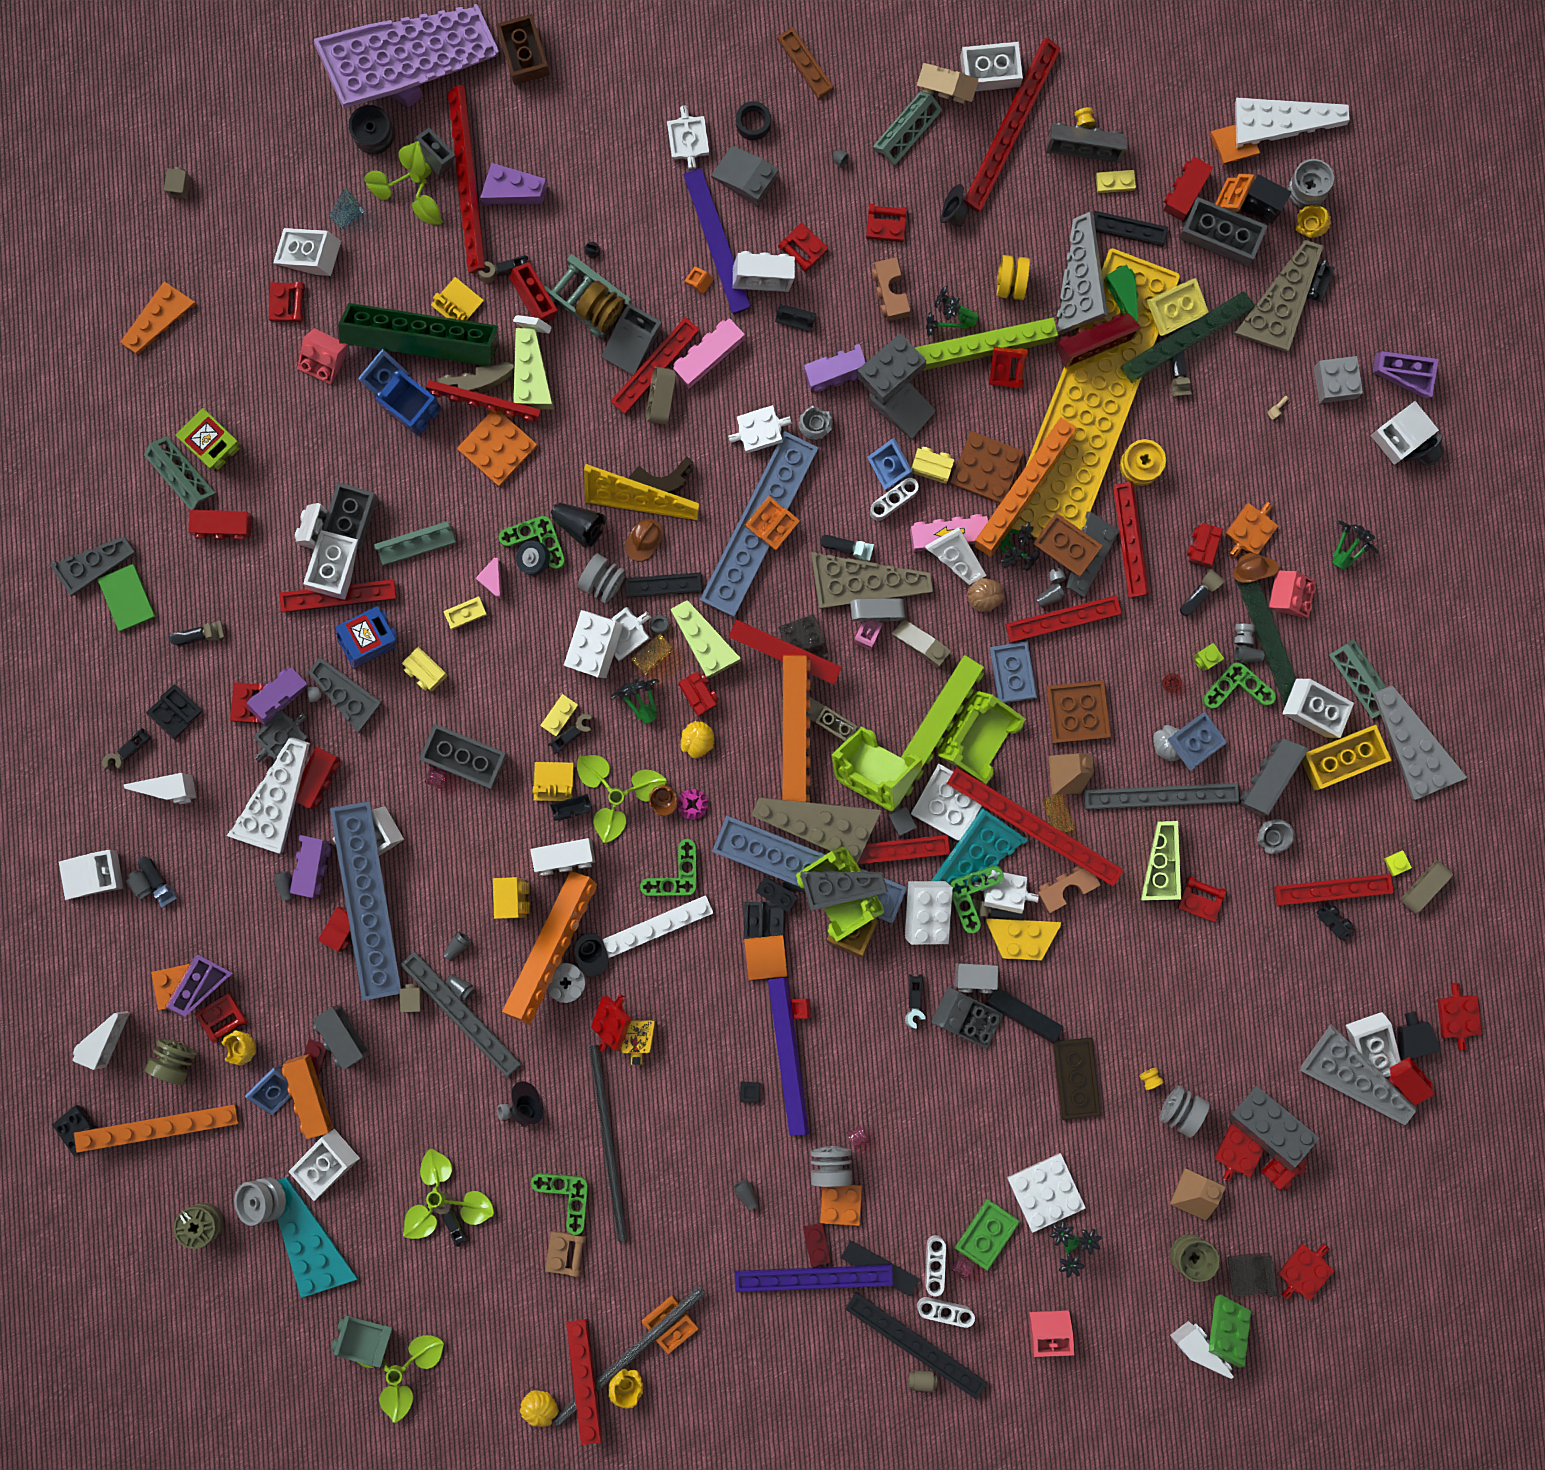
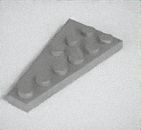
M1091 212L1073 219L1070 235L1071 248L1070 253H1067L1066 259L1068 260V266L1064 271L1060 295L1062 299L1061 308L1057 313L1059 318L1058 326L1056 327L1058 335L1108 316L1094 215Z
M1388 686L1373 693L1413 800L1467 778L1393 686Z
M1331 1024L1300 1067V1071L1403 1125H1406L1416 1112V1107Z

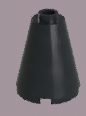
M565 503L555 504L551 510L552 519L584 548H588L587 546L592 547L598 541L603 532L600 530L601 525L606 523L605 515L600 512Z

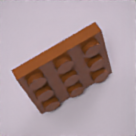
M970 431L950 485L1000 504L1007 495L1024 451Z
M1104 680L1046 686L1052 744L1111 737Z

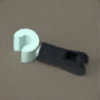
M823 535L820 540L824 548L848 554L854 552L853 556L866 562L870 561L874 544H867L861 541H857L855 545V541L830 535Z
M909 974V1009L911 1011L907 1013L905 1022L910 1028L916 1029L917 1024L913 1022V1017L917 1016L918 1019H925L924 1014L919 1011V1009H922V975L912 976V974ZM912 984H918V990H912Z

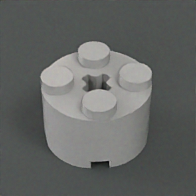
M573 963L560 964L554 973L553 981L549 984L547 991L558 1002L568 1003L575 1001L586 990V975L580 970L579 966ZM565 977H567L568 981H571V984L568 985V988H566L565 985H562V981L565 980Z

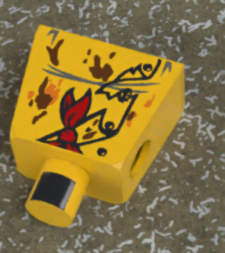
M655 1020L631 1021L621 1047L622 1053H631V1065L643 1064L642 1053L651 1052Z

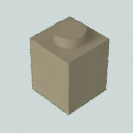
M174 167V169L167 168L164 185L166 194L169 197L188 199L190 175L185 169L180 167Z
M405 984V988L400 989V1012L423 1011V989L421 987L417 988V984Z

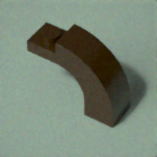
M686 457L671 474L664 477L652 476L638 466L628 479L675 494L687 485L683 477H687L692 472L693 461Z

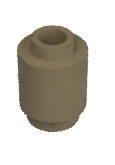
M914 1370V1372H909L908 1388L913 1389V1391L933 1392V1388H937V1376H934L933 1371Z

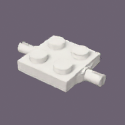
M681 106V118L667 121L672 160L687 159L688 169L692 170V163L694 170L696 169L695 158L709 155L704 116H689L688 106H684V109Z
M772 405L737 416L739 433L728 435L730 443L742 440L745 451L750 453L782 443V427L792 424L790 416L779 420Z
M626 607L611 618L612 620L624 623L614 653L618 661L623 660L650 639L642 625L651 618L647 611L637 618Z
M992 870V874L987 877V880L991 877H994L995 880L998 879L1000 873ZM1004 873L1003 880L1000 883L980 890L983 891L985 897L984 906L1021 914L1024 910L1025 901L1037 903L1039 895L1027 893V877ZM975 881L973 882V886L976 887L982 884Z

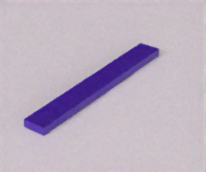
M699 168L684 173L683 176L731 312L736 314L750 309L745 290L733 289L734 259L702 169Z
M788 978L770 979L768 984L789 1135L809 1134Z
M892 1264L735 1271L736 1292L893 1286Z

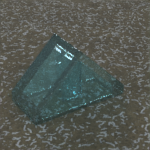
M344 189L329 216L340 229H344L364 211L353 195L347 189Z

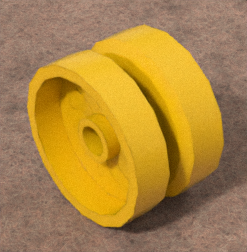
M1002 255L997 275V297L1007 298L1012 287L1013 299L1024 300L1029 276V258L1019 257L1014 268L1013 256Z
M1137 440L1128 447L1121 457L1119 465L1121 474L1126 481L1134 482V485H1149L1159 477L1165 468V452L1159 444L1152 440Z

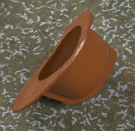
M646 518L640 520L626 539L625 551L627 555L636 561L648 559L662 541L664 532L662 525L654 519Z
M1248 553L1238 560L1233 576L1241 583H1250L1275 575L1279 570V565L1273 559L1265 558L1255 553Z

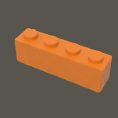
M310 1054L287 1060L283 1064L282 1074L285 1079L287 1078L289 1084L288 1093L290 1097H293L295 1103L294 1111L299 1116L301 1122V1133L305 1134L306 1139L329 1133L333 1125Z

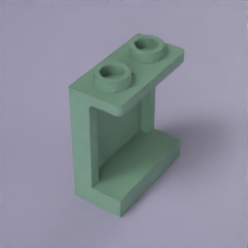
M345 1315L344 1319L340 1318L337 1331H340L338 1339L334 1338L331 1346V1351H334L333 1356L380 1368L392 1327Z

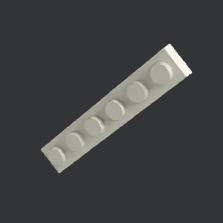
M706 895L603 939L608 958L713 914Z

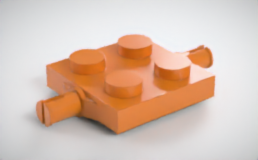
M1266 502L1261 510L1256 509L1249 503L1244 506L1225 532V535L1235 544V547L1229 553L1230 556L1236 558L1241 550L1259 554L1278 527L1267 516L1273 507L1272 504L1270 505L1269 502Z

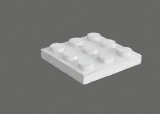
M938 764L910 815L959 841L975 819L982 805L946 784L953 771Z
M1061 1153L1007 1177L1032 1233L1085 1209V1205Z

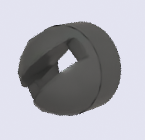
M837 150L833 155L834 162L838 166L843 167L849 159V154L843 150Z

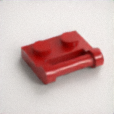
M869 204L866 239L903 242L907 207L891 208ZM874 214L900 216V221L876 219Z
M802 222L778 245L781 250H785L790 256L795 257V261L801 265V269L804 272H807L828 251V247ZM791 242H793V243H794L798 248H800L810 259L806 261V260H805L793 247H791L789 244H790Z
M270 282V321L303 322L302 295L305 290L304 283ZM291 291H295L294 314H290Z
M994 347L989 384L1022 388L1024 385L1025 358L1028 357V350L1023 348ZM1012 358H1018L1015 378H1009Z
M234 682L230 721L261 723L255 716H252L246 702L254 696V690L260 692L265 684Z
M1189 876L1177 909L1215 922L1222 900L1225 897L1226 889L1221 887L1218 889L1196 881L1194 877ZM1192 887L1215 895V901L1191 893Z
M231 993L224 995L195 1013L212 1043H216L220 1037L236 1027L248 1023L247 1018L240 1010ZM232 1014L235 1015V1020L217 1031L213 1030L212 1026Z

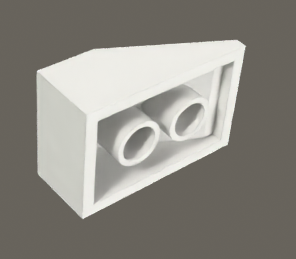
M284 228L273 263L315 275L331 276L341 240L328 231Z
M321 504L307 505L306 510L302 511L300 518L302 523L295 532V542L299 545L315 549L320 530L323 529L328 510Z
M320 530L303 585L310 591L345 600L351 582L358 540Z
M185 773L124 784L125 789L171 800L179 804L191 803V799L196 798L193 776Z
M385 806L371 810L379 856L404 840Z
M118 1012L110 1016L82 1040L80 1044L76 1045L72 1061L93 1070L107 1067L130 1012Z
M1383 1012L1346 1024L1350 1043L1384 1077L1391 1076L1390 1067L1401 1062L1392 1024Z
M333 1129L321 1137L291 1168L289 1173L312 1200L315 1201L360 1158L339 1133Z

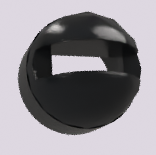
M589 242L585 245V254L589 258H596L599 255L600 248L597 243Z

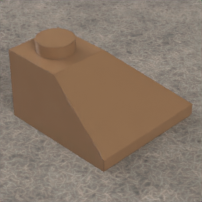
M1092 753L1049 756L1052 795L1081 794L1094 773Z
M1184 1168L1170 1205L1203 1220H1207L1218 1206L1225 1186Z

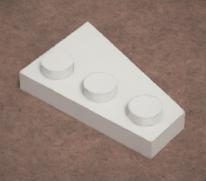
M959 527L925 546L928 551L937 556L940 561L949 566L953 572L969 585L986 576Z

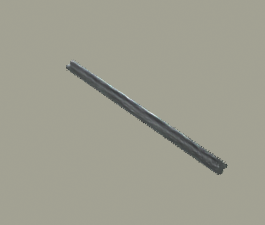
M594 1044L589 1045L588 1048L590 1049L588 1050H590L589 1055L591 1056L589 1057L592 1060L590 1065L593 1067L591 1069L593 1070L591 1071L593 1072L592 1077H594L593 1082H595L593 1084L596 1087L594 1088L596 1089L594 1092L597 1094L595 1095L597 1097L595 1098L597 1099L596 1104H598L596 1106H598L597 1109L599 1110L597 1111H599L598 1116H600L599 1121H601L599 1122L601 1123L599 1126L602 1128L600 1133L603 1136L601 1141H603L602 1143L604 1144L602 1145L605 1148L603 1153L606 1155L604 1157L606 1158L604 1159L606 1160L605 1163H607L605 1164L607 1165L606 1170H608L606 1175H609L607 1180L610 1182L608 1184L610 1185L608 1186L610 1187L609 1190H611L609 1191L611 1192L610 1197H612L610 1202H613L611 1207L614 1209L612 1211L614 1212L612 1213L614 1214L613 1217H615L613 1222L616 1224L614 1229H617L615 1230V1232L617 1231L615 1234L618 1236L616 1238L618 1239L617 1241H626V1228L624 1225L622 1201L620 1199L621 1194L618 1174L616 1172L617 1167L614 1147L612 1145L610 1120L608 1118L609 1113L605 1086L603 1084L604 1079H602L603 1072L599 1057V1045Z
M700 1286V1288H696V1291H692L693 1294L691 1296L688 1295L689 1298H685V1301H681L682 1304L680 1306L677 1305L678 1308L676 1307L674 1311H670L671 1314H666L667 1318H662L663 1321H659L660 1324H655L656 1328H651L652 1331H648L649 1334H644L645 1338H640L641 1341L639 1340L637 1344H633L634 1347L631 1346L629 1348L630 1351L628 1350L626 1354H622V1357L618 1358L619 1361L617 1360V1363L616 1361L615 1364L613 1363L614 1366L611 1364V1367L609 1366L610 1369L606 1370V1373H602L603 1376H598L599 1379L595 1380L596 1393L606 1386L605 1384H608L619 1371L626 1368L633 1359L637 1358L644 1349L648 1348L655 1339L659 1338L666 1329L678 1321L677 1319H680L683 1314L689 1311L688 1309H691L694 1304L700 1301L699 1299H702L706 1294L704 1289ZM575 1398L572 1400L573 1403H568L569 1406L567 1405L565 1409H561L562 1413H558V1416L552 1420L558 1428L570 1416H573L572 1414L576 1413Z

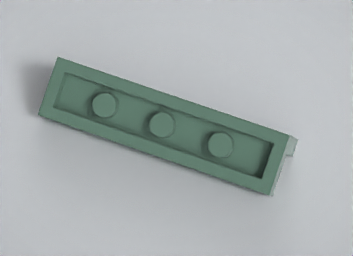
M919 92L874 144V150L877 153L884 154L891 165H896L942 111L934 97L930 93ZM931 104L935 110L931 115H927V107ZM918 118H922L921 126L919 129H915V121ZM906 132H910L909 140L903 143V135ZM894 146H898L897 154L893 158L889 151Z
M167 436L148 445L144 456L190 510H197L202 501L214 496L215 492ZM166 444L170 452L162 450L160 446ZM172 458L179 460L182 466L175 465L172 462ZM184 473L191 474L194 477V481L187 479ZM196 487L204 489L206 494L200 495Z
M446 521L374 545L375 549L379 552L382 565L386 566L456 544L457 542L451 524Z
M1353 639L1332 652L1329 656L1373 719L1380 715V711L1374 712L1370 706L1371 700L1375 701L1372 694L1386 688V686ZM1344 651L1348 657L1347 663L1341 662L1337 654ZM1350 668L1358 671V679L1350 676ZM1361 684L1368 686L1370 689L1369 695L1363 694L1360 691Z

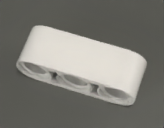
M907 478L876 500L870 509L871 518L881 521L911 500L917 494L919 488L917 481L913 478ZM905 485H912L914 491L907 492L904 488ZM897 496L899 502L893 504L890 502L889 497ZM881 507L884 513L878 515L874 512V508Z
M937 1235L929 1237L926 1248L925 1287L931 1296L941 1295L944 1291L946 1244ZM934 1241L941 1242L939 1250L931 1249ZM939 1261L941 1264L940 1268L932 1270L930 1268L932 1262ZM931 1282H939V1288L931 1290L929 1288Z
M923 1297L917 1303L919 1314L925 1319L967 1328L972 1326L975 1321L972 1310L964 1305L929 1297ZM923 1304H931V1310L923 1312L921 1310ZM949 1308L951 1313L949 1316L944 1317L941 1315V1310ZM964 1312L970 1314V1318L967 1321L960 1320V1316Z

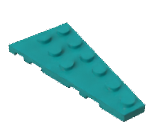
M982 808L931 881H946L950 885L956 878L998 865L1000 860L1015 851L1014 849L1021 844H1025L1028 839ZM978 876L972 877L971 883H972L973 881L976 882L977 880L980 879V877H978ZM967 879L964 880L966 882L964 885L959 886L956 883L953 890L961 892L963 887L968 886Z
M285 1177L277 1180L282 1185L286 1199L285 1210L281 1217L278 1218V1223L300 1297L303 1298L358 1280L359 1277L352 1271L347 1260L340 1254L337 1246L321 1223L314 1217L313 1212L307 1207L290 1179Z

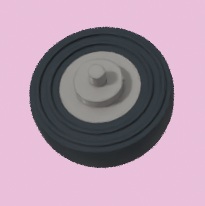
M538 541L523 543L516 555L518 568L528 575L543 573L550 561L549 550L543 543Z

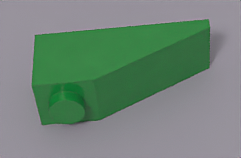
M1126 264L1107 274L1104 282L1122 314L1129 313L1138 323L1136 276L1131 268L1129 269Z

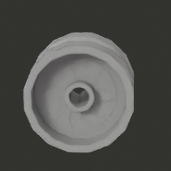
M271 1177L245 1182L240 1185L234 1199L238 1217L249 1226L270 1222L281 1217L286 1204L282 1185Z

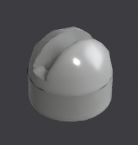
M1057 568L1056 572L1054 569L1050 571L1049 577L1052 584L1060 583L1066 579L1062 569Z
M307 687L309 702L318 701L322 695L321 690L317 687Z
M509 1104L498 1105L497 1114L499 1120H507L512 1117L510 1112L512 1107Z

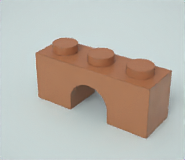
M897 257L875 262L874 269H871L873 280H877L878 287H876L877 297L882 299L883 305H880L882 316H886L887 322L909 317L910 308L906 293L897 295L889 289L890 284L901 279Z
M1078 865L1073 868L1074 872L1068 876L1064 873L1056 877L1057 882L1051 885L1047 882L1040 886V891L1036 894L1039 895L1038 898L1046 912L1051 913L1067 904L1063 898V890L1066 886L1073 885L1081 895H1084L1100 886L1096 876Z

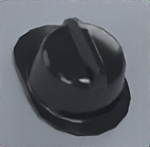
M958 184L954 186L948 193L940 217L941 223L948 222L958 227L963 226L969 211V207L963 199V185Z
M1442 434L1431 436L1403 458L1404 461L1417 459L1423 465H1434L1444 455V448L1441 443L1443 439Z
M582 933L574 945L578 966L586 976H598L605 971L608 965V955L604 942L595 933Z
M517 1082L511 1090L513 1102L511 1113L513 1119L521 1124L522 1127H526L528 1124L539 1123L543 1118V1110L536 1088L528 1082Z

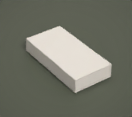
M517 315L513 320L522 328L535 329L536 332L548 334L551 331V326L539 318Z

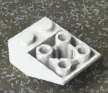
M1414 401L1370 436L1395 465L1439 430L1417 402Z
M117 850L90 853L59 862L65 900L123 889Z
M1187 1321L1170 1335L1190 1360L1230 1379L1233 1378V1375L1230 1373L1232 1368L1227 1361L1208 1352L1210 1341L1205 1340L1207 1335L1196 1323L1192 1325Z

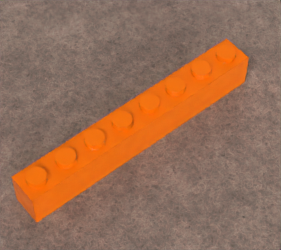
M1060 417L975 539V548L992 557L1076 436V426Z
M783 655L782 800L810 803V795L806 794V787H810V775H806V768H810V756H806V748H810V737H806V729H810V718H806V710H810V698H806V690L810 691V679H807V671H810V659H807L806 655Z
M570 871L502 1011L508 1017L530 1025L531 1021L535 1018L536 1011L545 997V992L553 981L554 973L561 964L562 957L570 945L571 938L579 926L580 919L583 913L586 912L588 903L596 891L597 883L590 877Z

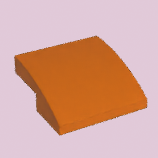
M1236 124L1210 132L1214 148L1218 150L1222 165L1254 157L1260 153L1257 144L1247 143L1243 144V147L1236 148Z
M1238 174L1237 178H1227L1215 204L1233 212L1239 211L1255 179V175Z
M768 496L744 526L776 550L800 520L778 504L772 497Z
M783 935L744 939L748 980L787 976Z
M671 1295L642 1320V1324L649 1332L650 1330L652 1331L651 1328H656L655 1324H660L659 1321H663L662 1318H667L666 1314H671L670 1311L672 1312L674 1308H678L677 1305L680 1306L679 1302ZM687 1312L680 1319H677L678 1321L672 1324L670 1328L666 1329L659 1338L655 1339L667 1354L698 1330L697 1325Z

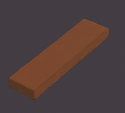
M793 27L777 37V40L818 100L834 90V86Z

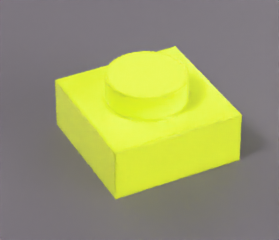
M1403 850L1384 858L1392 876L1412 868Z

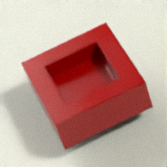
M792 998L793 1019L811 1018L810 998Z

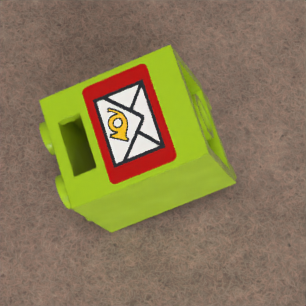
M204 408L176 434L213 471L221 469L226 463L225 459L229 455L234 456L240 449L238 447L240 443ZM223 440L227 446L215 458L210 456L208 453Z

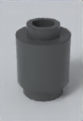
M135 870L127 875L129 879L126 880V883L135 897L138 896L141 900L154 892L143 871Z

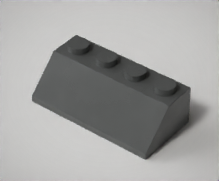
M1064 123L1051 124L1049 129L1046 152L1120 163L1127 148L1126 135L1121 134L1119 131L1105 132L1099 128L1085 129L1079 125L1071 127L1066 126Z
M1284 738L1275 741L1270 747L1271 754L1269 757H1265L1260 764V767H1262L1258 774L1255 773L1251 778L1250 783L1252 785L1242 793L1240 797L1242 801L1239 805L1258 817L1269 815L1308 751V748Z

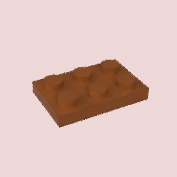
M1058 513L1054 514L1033 543V545L1078 577L1083 575L1103 547L1102 544Z

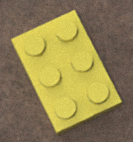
M1196 278L1147 300L1160 336L1209 314Z

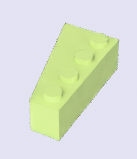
M516 328L514 403L537 409H554L536 330Z
M688 600L671 609L672 615L707 679L741 662V658Z
M1178 821L1157 822L1140 900L1181 899Z

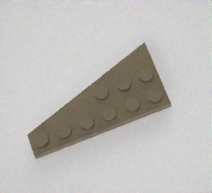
M1307 240L1303 242L1234 333L1235 336L1284 352L1289 351L1323 245Z
M811 552L819 609L850 605V601L856 599H893L933 593L931 576L928 572L901 569L894 566H884L877 563Z
M759 797L751 816L829 851L845 847L851 853L856 863H858L881 809Z

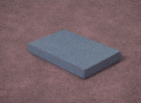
M1028 641L989 647L997 698L1003 703L1036 699L1037 694Z
M1206 712L1197 716L1168 738V741L1190 771L1227 743Z

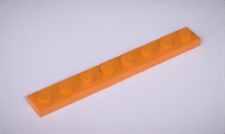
M236 1104L85 1130L74 1133L76 1152L239 1124Z

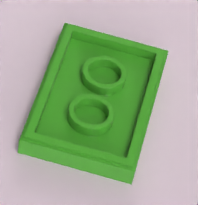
M134 564L98 578L119 632L156 617Z
M986 1199L954 1248L988 1271L1020 1221L989 1199Z

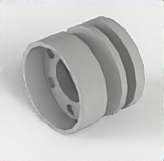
M1309 159L1302 162L1295 170L1288 186V190L1292 192L1289 197L1292 203L1302 209L1305 206H1320L1333 186L1334 174L1331 167L1318 159Z
M597 553L584 569L577 588L587 594L596 588L594 597L599 599L602 596L601 602L607 604L620 589L626 569L621 567L616 572L618 565L615 563L607 569L609 560Z
M1178 1085L1165 1100L1159 1121L1164 1124L1168 1122V1126L1171 1128L1178 1123L1177 1131L1191 1138L1201 1127L1210 1104L1197 1095L1190 1101L1191 1092L1188 1090L1184 1092V1088Z
M823 1146L810 1150L811 1156L819 1157L818 1159H812L811 1164L820 1166V1169L811 1171V1185L836 1187L852 1184V1170L843 1168V1165L852 1163L851 1159L843 1158L844 1156L851 1155V1149L840 1146Z

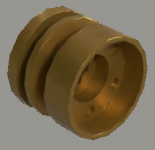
M597 280L584 292L576 306L575 313L585 321L593 317L592 326L597 327L600 332H605L618 319L624 307L625 299L621 296L617 297L615 292L608 295L609 288Z

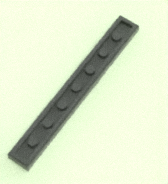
M1238 783L1084 790L1085 810L1239 802Z
M416 951L400 964L506 1078L522 1064L471 1009L456 996L452 989Z

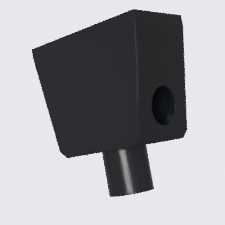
M1416 1011L1404 1013L1407 1024L1397 1027L1400 1058H1414L1441 1052L1431 1024L1428 1021L1419 1022Z

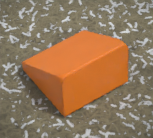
M694 266L684 282L704 294L712 283L713 278L708 272Z

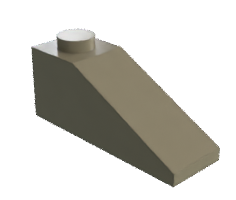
M905 619L901 621L892 633L893 636L937 669L951 652L950 649Z

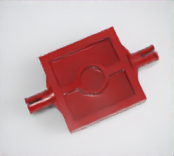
M1452 983V995L1447 998L1437 999L1441 1038H1457L1458 1050H1467L1466 1038L1472 1035H1482L1478 996L1461 995L1460 983Z
M618 994L616 1002L608 995L602 997L591 1028L601 1037L599 1049L602 1052L607 1050L608 1045L614 1051L621 1050L632 1018L623 1009L626 997L622 994Z
M1230 1124L1214 1157L1215 1160L1227 1167L1222 1179L1230 1182L1234 1172L1243 1173L1251 1177L1264 1149L1237 1126Z
M1324 1243L1317 1252L1311 1251L1304 1244H1301L1277 1273L1288 1285L1287 1289L1281 1294L1287 1301L1294 1292L1302 1294L1310 1301L1334 1272L1323 1259V1256L1330 1249Z

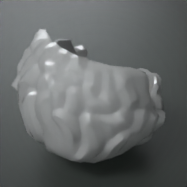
M812 405L800 415L799 428L801 433L809 439H822L832 431L833 421L831 413L829 411H820L818 407Z
M1165 725L1163 730L1154 733L1153 743L1158 756L1172 762L1181 759L1168 741V738L1179 731V729Z
M1273 819L1264 822L1259 830L1257 843L1265 847V852L1268 854L1280 853L1287 850L1294 842V830L1285 820Z

